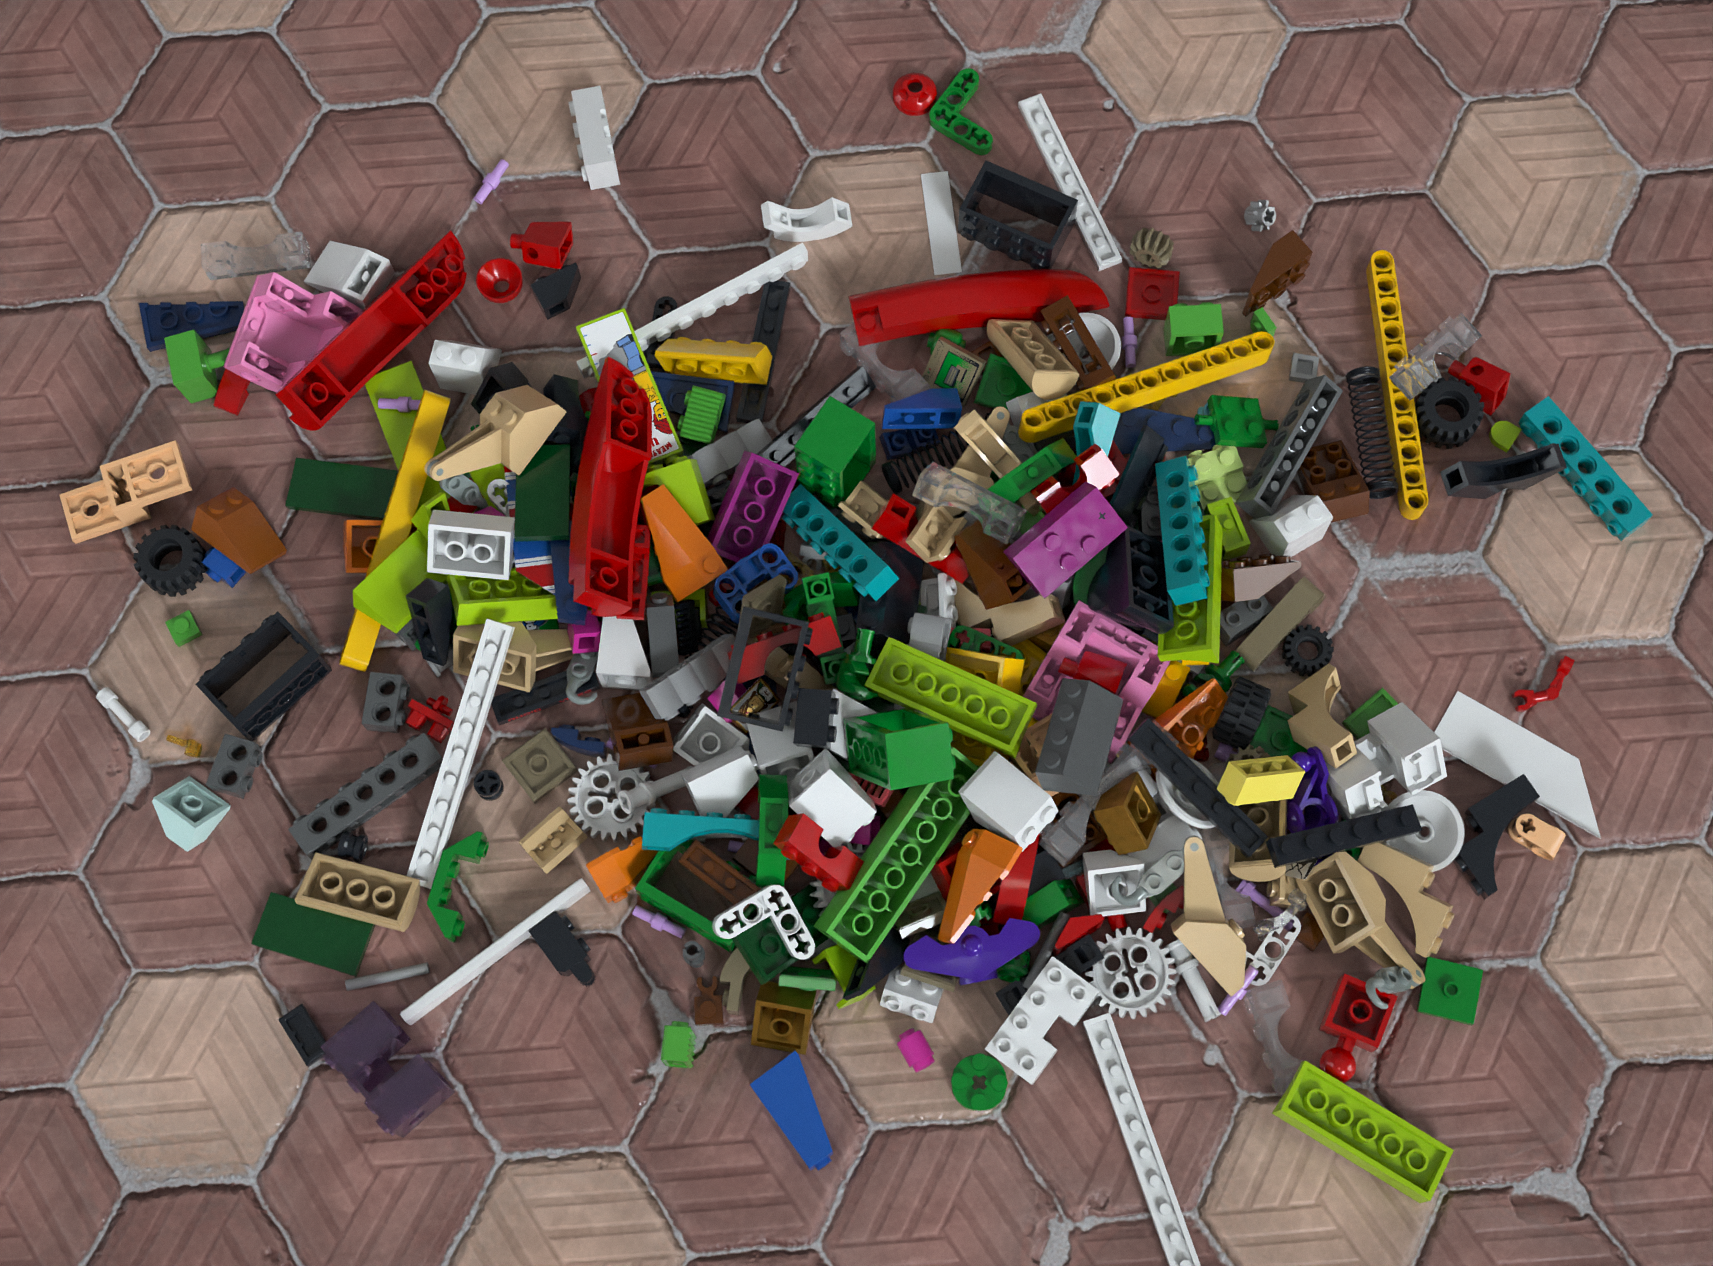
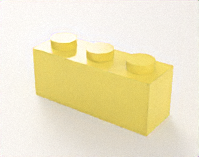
M1288 755L1229 761L1217 790L1225 797L1228 803L1234 806L1292 799L1304 776L1305 770Z

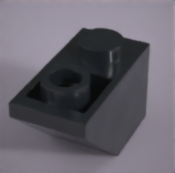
M576 262L571 265H564L557 272L549 276H542L530 285L533 295L547 320L570 309L581 280Z

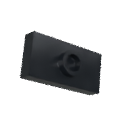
M300 1004L278 1019L306 1066H311L333 1051L304 1004Z

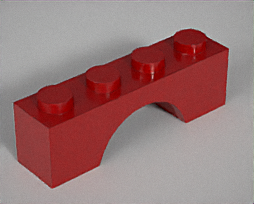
M893 493L880 510L871 529L922 559L906 542V539L918 523L916 507ZM955 540L950 547L949 555L945 559L929 562L928 564L963 584L969 574Z
M821 612L808 617V627L812 628L813 631L810 644H804L805 647L810 649L816 656L842 647L830 615L824 616V613ZM788 624L782 627L784 632L773 635L772 631L756 636L758 641L747 644L746 642L737 679L738 684L764 675L765 663L770 653L783 644L797 643L801 626ZM734 644L731 645L732 651L727 652L729 660H731Z

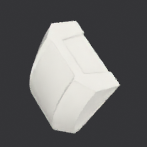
M702 703L675 736L673 750L696 766L738 745L744 751L749 750L750 739Z

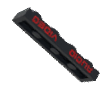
M567 671L534 682L530 692L514 689L493 697L491 705L499 726L568 701L569 699L566 695ZM593 671L590 680L577 689L576 694L578 696L601 689L595 671Z

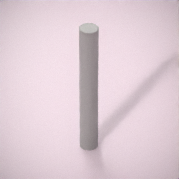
M1063 912L1058 914L1023 984V987L1026 989L1030 988L1045 967L1058 938L1070 918L1069 915Z
M428 962L348 979L345 980L347 991L428 974L430 973Z

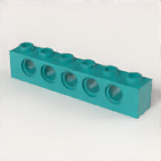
M1549 396L1523 414L1518 424L1522 432L1537 444L1538 449L1556 443L1559 444L1560 449L1561 447H1566L1570 451V453H1565L1561 450L1567 468L1558 472V474L1565 477L1571 483L1573 491L1585 499L1592 513L1599 516L1605 522L1608 531L1613 536H1617L1622 541L1642 527L1653 516ZM1543 427L1551 429L1553 434L1547 433ZM1578 466L1585 468L1587 473L1581 472ZM1595 486L1601 487L1605 493L1598 492ZM1613 506L1619 507L1622 513H1617Z
M1182 456L1155 464L1167 591L1175 606L1206 599V587L1210 586L1208 573L1204 570V565L1208 564L1206 552L1202 549V543H1205V536L1202 527L1199 526V522H1203V516L1200 507L1197 506V501L1201 500L1199 489L1195 485V481L1198 480V473L1195 465H1190L1187 457Z
M801 484L790 494L783 510L784 515L782 519L792 529L797 526L798 528L795 531L806 542L811 539L810 545L819 555L825 552L827 555L824 559L834 569L839 566L841 569L838 572L849 583L854 580L856 582L853 585L854 588L863 597L869 594L877 601L899 580L898 576L879 556Z

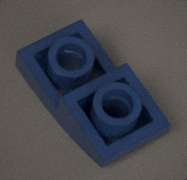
M902 429L882 433L879 437L887 460L897 459L898 456L904 457L905 453L911 455L912 449L919 452V446L922 445L926 448L927 442L933 444L935 438L939 439L935 429Z
M559 725V728H551L553 738L566 748L595 758L599 756L602 759H606L607 747L604 742H601V739L586 737L585 740H581L582 736L579 730L571 725Z

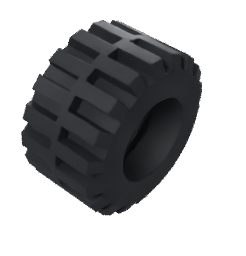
M1444 377L1439 378L1437 382L1432 381L1427 388H1424L1415 404L1420 438L1423 436L1427 438L1425 442L1429 445L1431 442L1435 443L1436 448L1441 449L1442 445H1445L1446 449H1452L1454 444L1456 447L1462 446L1464 442H1468L1474 435L1484 416V412H1482L1484 402H1479L1482 398L1480 393L1475 394V387L1472 384L1468 387L1463 379L1460 382L1455 381L1456 377H1449L1448 381ZM1449 405L1459 413L1461 420L1457 422L1444 420L1436 412L1435 406Z
M161 525L160 530L153 528L150 530L151 534L149 536L144 534L141 537L143 540L142 544L137 543L135 547L138 553H134L133 559L137 562L134 564V567L139 572L138 575L151 589L164 596L167 593L170 597H176L177 592L182 596L187 594V589L190 588L192 591L196 589L195 584L197 581L201 583L204 580L201 575L208 570L202 563L206 553L204 547L192 533L183 527L180 529L178 525H171V528L167 525ZM183 551L182 559L175 568L168 571H160V563L168 553Z
M1241 676L1237 678L1213 729V739L1238 749L1239 746L1246 750L1271 697V689Z

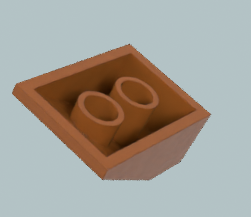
M234 487L200 504L196 508L191 530L249 574L256 572L287 552V549L255 503Z

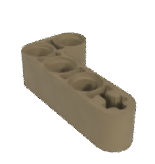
M1305 576L1301 578L1235 650L1239 653L1237 658L1239 659L1242 656L1245 661L1244 664L1253 672L1256 671L1287 638L1290 632L1322 603L1326 597L1325 594Z

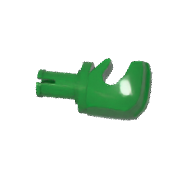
M857 628L854 652L845 654V658L842 659L836 685L840 691L852 699L869 700L878 696V693L869 692L864 686L866 676L869 675L866 664L875 665L877 661L870 656L875 631Z
M1232 650L1218 666L1214 664L1207 665L1205 673L1197 674L1194 680L1205 684L1214 678L1224 692L1227 693L1233 685L1230 676L1245 661L1242 656L1235 660L1239 653ZM1188 683L1181 689V692L1187 697L1198 688Z

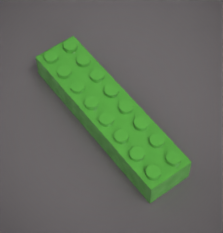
M952 746L951 754H953L956 767L953 769L954 779L909 787L860 858L864 863L850 889L837 891L814 925L816 929L853 957L865 963L869 962L970 814L958 791L979 767Z

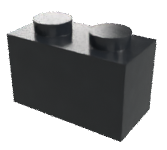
M799 688L793 744L797 747L830 749L831 742L835 743L837 727L833 726V717L838 715L839 698H835L836 694L832 690Z

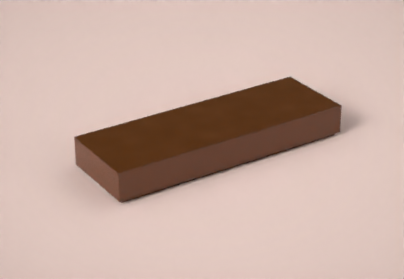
M696 839L678 860L681 865L733 905L761 890ZM752 903L747 904V905L744 907V909H743V912H744V913L746 912V910L750 907V905H751Z

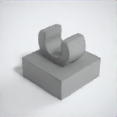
M804 541L801 544L799 555L805 556L802 560V567L806 568L808 560L814 559L817 562L816 570L819 571L827 554L824 552L822 555H819L811 547L810 543L812 541Z

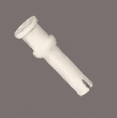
M692 766L652 783L641 782L638 784V787L629 791H620L618 793V800L621 808L625 813L631 814L636 808L643 805L650 806L656 801V798L685 787L686 785L680 773L692 768Z
M1179 939L1166 945L1164 948H1170L1171 951L1169 953L1175 959V970H1177L1179 975L1182 974L1204 1021L1208 1022L1220 1016L1221 1012H1219L1197 969L1199 961L1193 958L1191 952Z

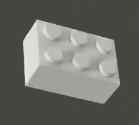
M433 510L428 524L427 572L509 580L513 563L515 518Z

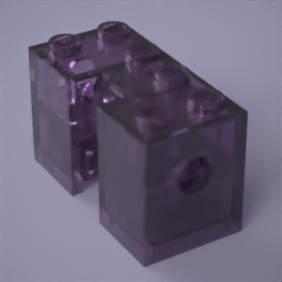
M372 1001L321 1046L322 1050L326 1053L323 1059L333 1070L336 1069L339 1073L342 1072L348 1079V1085L357 1094L361 1092L366 1098L365 1105L374 1115L377 1114L379 1118L376 1122L385 1133L389 1132L392 1136L396 1134L404 1138L456 1091L429 1060L425 1062L420 1054L413 1057L398 1072L394 1071L387 1061L412 1039L384 1007Z

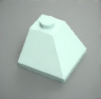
M190 776L155 796L152 800L166 837L187 852L208 838L231 807V805Z

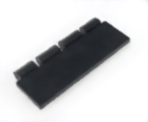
M1143 425L1109 503L1122 521L1134 528L1138 516L1133 514V511L1141 512L1149 494L1143 488L1151 489L1155 480L1156 468L1154 463L1162 462L1168 450V447L1163 444L1164 438L1147 425Z

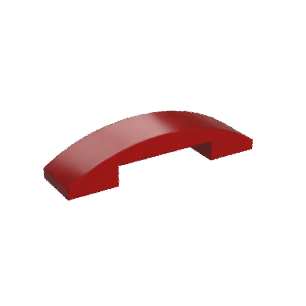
M225 369L217 390L214 407L238 416L249 395L247 388L251 381Z
M648 525L636 526L633 556L632 608L624 614L616 615L617 619L644 620L651 530H649Z
M1040 833L1035 841L1020 853L1009 874L1004 880H1001L992 922L1005 925L1009 918L1022 920Z

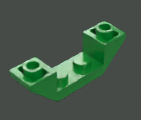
M1064 438L1046 446L1003 476L982 493L978 500L991 518L995 519L1050 476L1058 475L1075 463L1073 459L1077 456Z
M829 572L802 578L808 617L821 612L824 613V616L830 615L842 646L817 655L826 685L836 683L840 663L845 658V654H847V652H844L833 604V599L835 598Z
M759 774L758 856L756 858V885L768 886L772 884L784 887L787 858L782 855L781 849L773 843L788 817L787 775Z
M477 831L443 851L428 897L427 905L444 937L453 943L456 942L457 936L460 937L462 935L465 921L462 920L463 916L458 911L443 907L444 904L448 905L451 899L452 889H450L452 878L456 879L460 869L458 859L480 864L481 857L485 858L489 842H487V837L482 832Z

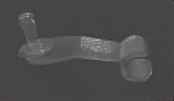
M1299 889L1293 890L1288 897V902L1291 905L1277 917L1257 921L1253 926V930L1258 934V939L1263 941L1265 934L1284 927L1299 910H1305L1307 895Z

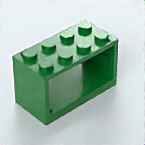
M830 396L794 446L797 473H799L798 484H801L812 495L814 494L821 498L822 503L830 509H840L838 507L839 503L847 500L858 483L864 481L876 463L875 423Z
M906 708L844 718L849 773L888 790L954 779L953 769H955L956 763L953 754H951L950 744L953 740V734L948 722Z
M690 839L681 843L671 851H658L635 888L640 899L732 954L737 946L731 938L723 939L718 937L713 931L712 921L655 888L677 851L684 854L693 843V840ZM726 861V863H728L738 872L741 870L735 864L731 863L730 861ZM750 875L747 879L756 885V877ZM751 904L746 912H743L744 917L748 920L754 919L757 915V907Z

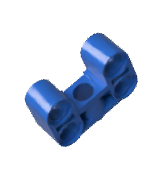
M772 543L765 544L752 554L739 560L729 570L716 579L713 595L734 623L739 624L740 614L736 612L735 606L742 604L743 596L747 594V591L765 579L769 581L778 575L785 574L790 577L792 582L785 587L784 594H788L797 583L798 573L777 545ZM770 553L775 557L776 561L774 563H767L763 560L762 555ZM722 583L730 584L733 591L727 594L723 593L719 585Z

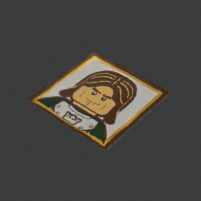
M760 677L731 706L730 710L742 713L763 712L773 709L781 699ZM731 720L745 736L749 733L747 723Z

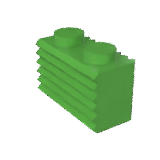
M693 385L692 391L688 390L685 396L684 405L687 406L685 416L681 415L678 422V430L681 431L680 436L706 444L714 443L726 395Z
M672 1021L671 1026H664L661 1061L666 1066L692 1068L694 1066L692 1064L694 1061L693 1056L695 1055L693 1052L695 1050L694 1045L696 1044L694 1040L697 1037L691 1030V1027L688 1026L689 1023Z

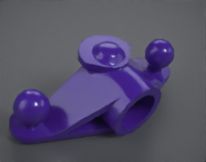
M1313 746L1307 750V753H1295L1291 759L1303 768L1305 773L1294 797L1287 799V829L1291 833L1337 823L1339 821L1338 811L1333 799L1327 793L1326 783L1329 771L1321 750ZM1331 855L1318 858L1314 866H1316L1326 858L1330 857Z
M1009 918L1001 932L991 936L980 927L967 926L954 944L941 945L925 935L905 950L904 961L909 968L956 976L959 978L960 985L999 978L997 972L999 967L1035 945L1039 940L1040 931L1038 926L1030 921Z

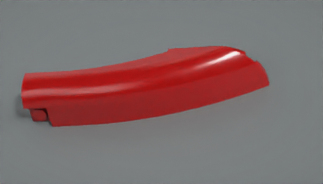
M451 230L352 319L275 394L291 411L290 420L306 430L316 431L322 428L379 370L426 328L460 294L467 272H464L463 263L465 255L458 239Z
M1026 269L973 273L913 282L848 296L859 346L936 332L939 329L954 330L987 327L988 321L991 319L1041 322L1045 320L1041 310L1067 295L1078 313L1109 307L1108 299L1097 283L1079 272L1066 269Z
M607 357L604 361L585 435L575 491L569 555L568 583L574 585L573 601L591 607V615L600 617L621 615L632 608L633 556L637 518L648 463L652 459V409L644 388L639 389L637 383L633 380L634 375L631 371L610 357Z

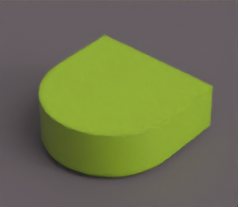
M1499 421L1492 426L1489 432V439L1494 446L1507 453L1522 429L1508 421Z

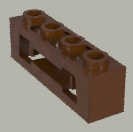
M1068 295L1041 310L1045 319L1041 321L1045 332L1047 335L1053 334L1055 340L1052 343L1061 353L1065 354L1067 360L1079 373L1076 385L1080 391L1116 380L1115 374ZM1072 320L1080 341L1092 359L1090 363L1085 365L1088 371L1086 375L1081 360L1067 338L1068 334L1074 332L1071 325Z

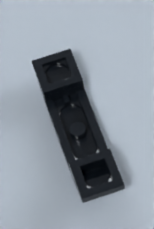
M1088 934L1054 958L1077 975H1081L1105 957L1091 935ZM1027 976L1021 978L1020 981L1015 980L995 993L1008 1015L1011 1014L1028 990L1023 987Z

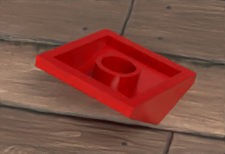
M1102 914L1070 918L1058 938L1051 955L1053 957L1065 951L1067 947L1100 929L1104 921Z

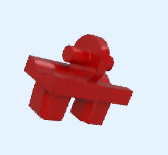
M443 695L437 700L429 697L426 704L431 706L432 709L412 699L408 704L411 711L407 717L406 724L420 731L426 720L433 723L427 735L436 742L442 743L447 735L452 732L454 725L452 720L441 715L443 713L450 716L453 712V709L447 707L448 698Z

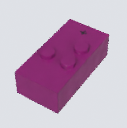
M744 450L707 536L708 541L718 555L738 562L763 545L769 544L799 473Z
M1085 481L1003 552L1031 588L1045 599L1128 527L1098 488Z

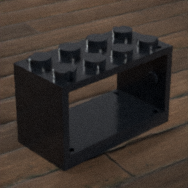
M985 160L959 209L958 233L969 241L975 240L984 244L989 250H998L1012 260H1020L1030 264L1033 269H1051L1075 224L1078 200ZM984 195L1058 226L1050 244L976 212Z
M743 606L717 716L782 732L784 725L790 726L793 708H789L791 698H797L800 685L795 679L797 671L803 672L806 655L802 654L804 644H810L813 631L812 628L808 627V621ZM753 615L772 619L771 621L781 624L785 622L801 626L791 669L787 671L786 675L788 681L778 721L760 717L756 713L749 712V714L730 710Z
M277 611L274 615H269L268 618H265L261 626L254 633L247 634L237 648L224 654L219 664L213 669L205 671L195 685L249 741H254L327 676L332 669L318 652ZM291 634V638L297 644H300L307 653L234 717L227 709L228 706L221 699L218 700V698Z

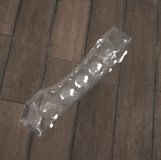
M1153 720V723L1177 746L1179 741L1158 722ZM1126 742L1116 752L1115 755L1118 758L1112 765L1108 762L1106 763L1097 796L1078 794L1080 798L1074 805L1069 802L1059 812L1062 817L1057 823L1050 822L1040 832L1043 837L1039 844L1063 867L1083 847L1090 812L1102 793L1116 781L1133 772L1156 768L1133 744L1129 745Z

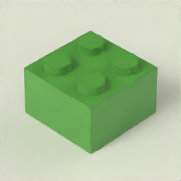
M1204 302L1199 305L1188 306L1187 304L1179 303L1169 306L1163 327L1166 356H1186L1220 345L1224 333L1221 304Z

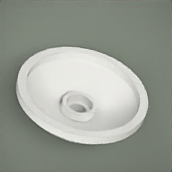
M1079 313L1109 366L1113 369L1121 352V341L1115 326L1101 315ZM1072 320L1071 325L1074 332L1068 334L1067 338L1081 360L1086 375L1088 371L1085 365L1090 363L1092 359L1090 356L1082 359L1088 352L1080 341ZM1053 334L1047 336L1051 342L1055 340Z
M1188 757L1214 784L1219 785L1210 771L1196 760ZM1157 769V788L1168 809L1177 818L1191 826L1203 829L1215 827Z
M1421 790L1413 796L1407 792L1398 796L1388 805L1389 809L1387 810L1413 804L1421 828L1426 826L1430 832L1426 837L1418 832L1384 842L1433 865L1432 872L1441 870L1449 865L1459 854L1464 842V824L1458 809L1446 797L1432 791Z

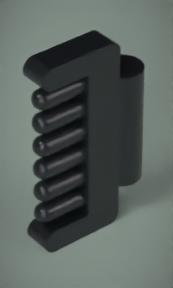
M691 599L674 603V609H680L676 611V615L680 616L677 617V622H682L677 624V628L681 629L677 633L683 636L678 637V641L682 642L678 645L680 648L678 649V655L683 656L688 655L689 650L694 649L693 643L698 642V636L702 635L700 607H695V601Z

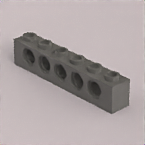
M1326 375L1305 381L1236 501V504L1254 519L1273 515L1342 394L1343 390Z
M425 733L409 738L403 748L388 753L379 765L367 768L361 773V777L358 780L343 785L334 797L322 800L316 805V809L308 815H302L293 822V826L288 830L311 860L315 852L322 854L339 842L345 831L353 832L440 769L443 758ZM409 758H418L417 763L413 767H406V762ZM395 773V778L392 782H383L387 774ZM372 789V795L368 799H361V794L364 790ZM344 805H350L349 812L346 815L339 816V809ZM327 821L326 828L321 832H316L318 823Z

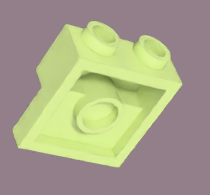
M1215 445L1212 447L1213 451L1203 454L1202 450H1197L1187 456L1190 465H1195L1197 469L1198 480L1195 481V485H1197L1200 492V503L1203 510H1205L1207 504L1228 497H1232L1235 503L1245 488L1247 481L1242 471L1244 466L1235 446Z

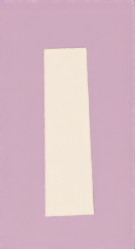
M948 171L921 174L934 275L960 273L962 268Z

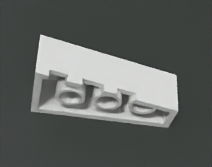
M601 86L571 91L573 101L568 103L571 117L576 116L577 122L572 124L575 138H580L581 144L577 145L579 159L584 160V166L581 167L584 182L589 181L591 190L620 185Z

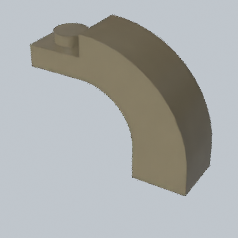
M738 948L727 959L720 976L721 985L730 986V989L724 990L723 1006H727L728 1014L734 1015L740 1014L744 983L752 972Z

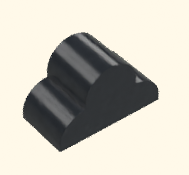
M1126 525L1128 528L1110 543L1106 554V563L1099 568L1091 581L1087 594L1088 607L1092 611L1135 631L1148 629L1157 634H1164L1174 627L1172 599L1167 591L1163 542Z

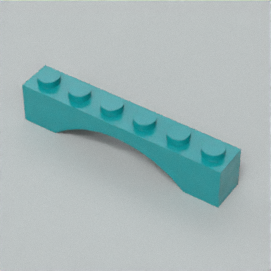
M1081 401L1073 425L1077 456L1092 445L1097 444L1108 457L1121 413L1101 403ZM1077 464L1072 485L1077 482L1080 476Z
M652 808L650 812L644 813L642 850L671 851L690 839L716 833L741 835L758 842L759 820H751L750 815L736 814L734 818H723L722 813L708 812L706 816H695L694 811L680 810L678 814H667L666 809Z

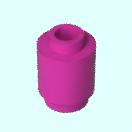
M911 1028L899 1035L901 1041L897 1043V1046L909 1067H913L916 1073L935 1062L933 1058L934 1052L921 1030L915 1032L914 1028Z

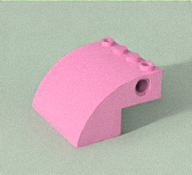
M275 272L257 275L223 367L259 386L277 393L287 384L286 382L363 309L332 291L313 295Z
M1078 601L1023 697L1037 703L1038 706L1032 717L1040 721L1053 713L1063 678L1073 679L1058 672L1064 657L1080 663L1084 652L1089 651L1127 663L1115 694L1123 699V704L1108 754V762L1112 763L1125 744L1142 709L1155 692L1170 661L1160 662L1157 656V645L1114 620L1092 611L1088 605Z

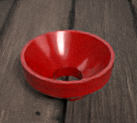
M913 72L905 74L897 80L893 88L892 98L899 111L906 115L919 116L928 113L935 105L937 89L930 77L922 73ZM917 82L921 84L922 89L919 92H911L908 89V85Z
M496 258L487 261L481 266L476 276V284L481 295L488 301L505 303L513 300L520 293L523 277L520 268L513 261L505 258ZM500 281H506L509 283V288L505 292H497L495 285Z

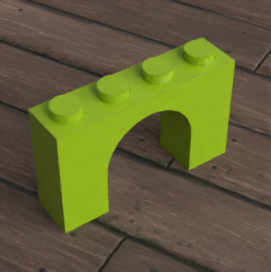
M687 456L673 459L672 465L663 467V464L648 468L649 473H646L642 491L653 485L661 486L664 484L696 526L715 520L696 459H688Z

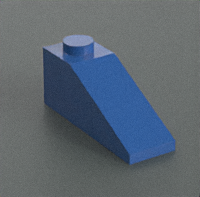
M957 388L929 389L884 405L882 429L954 428L958 424L962 412Z

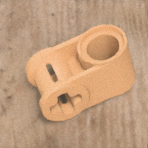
M1532 814L1520 815L1512 820L1507 828L1508 835L1513 841L1530 849L1534 854L1546 860H1554L1566 836L1559 828L1545 823ZM1521 824L1525 825L1524 830L1526 831V833L1522 831L1523 826Z

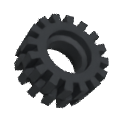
M1307 624L1306 628H1303V625L1298 626L1297 630L1293 629L1282 647V650H1284L1282 658L1286 659L1285 665L1287 667L1289 665L1292 667L1290 671L1293 673L1299 671V676L1308 674V677H1310L1330 662L1334 647H1331L1333 642L1331 638L1327 639L1328 633L1326 631L1321 633L1320 627L1316 626L1315 629H1312V625ZM1302 642L1313 643L1318 650L1317 657L1311 660L1302 658L1298 653V645Z

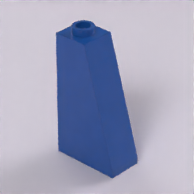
M794 1051L749 1085L810 1171L815 1167L819 1171L832 1161L829 1156L833 1154L799 1055Z

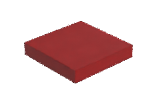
M1129 267L1125 317L1166 320L1169 306L1178 304L1180 271Z

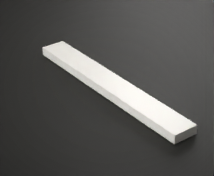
M1040 93L1019 101L1018 107L1059 192L1078 200L1075 224L1097 270L1101 271L1122 263V257L1042 94Z
M582 878L578 879L401 1011V1017L409 1025L414 1024L531 936L529 931L554 912H557L558 915L588 894L591 890Z

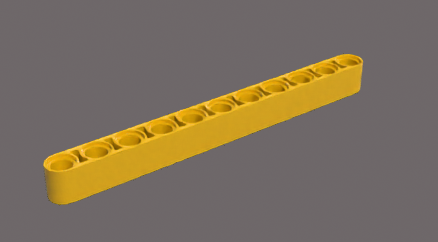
M1379 250L1373 253L1366 268V276L1389 438L1391 439L1392 461L1395 463L1393 468L1396 470L1394 475L1397 478L1396 482L1399 488L1397 492L1399 510L1404 518L1415 520L1422 515L1429 499L1394 259L1390 252ZM1375 264H1381L1385 268H1379ZM1378 287H1384L1388 291H1381ZM1382 310L1389 311L1391 315L1384 314ZM1386 333H1390V334H1392L1395 338H1394V339L1388 338L1385 334H1386ZM1388 357H1394L1398 362H1392ZM1396 380L1400 382L1402 386H1396L1392 383V381ZM1395 404L1402 405L1405 410L1397 409ZM1398 428L1406 429L1409 434H1402ZM1402 452L1409 453L1412 459L1405 458ZM1405 477H1412L1416 483H1409ZM1408 501L1417 502L1420 508L1412 507Z
M1256 332L1029 408L1021 416L1018 435L1021 440L1034 443L1072 430L1081 401L1101 403L1119 413H1123L1267 363L1275 340L1267 332Z
M427 390L423 392L365 578L409 536L412 526L411 519L416 514L427 478L425 465L434 456L451 398ZM356 608L340 656L339 665L365 672L381 624Z

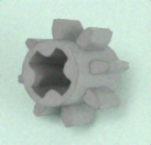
M1268 200L1251 201L1250 206L1246 208L1244 218L1246 224L1252 225V231L1261 232L1263 229L1269 230L1270 226L1274 223L1276 219L1275 207L1268 206Z

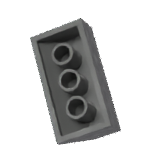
M1063 678L1035 771L1043 790L1097 796L1122 708V698L1090 680Z

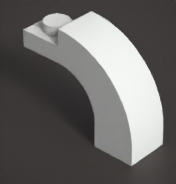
M833 197L807 209H790L770 201L761 204L764 228L774 231L775 239L790 242L819 240L837 235L852 227L849 204Z

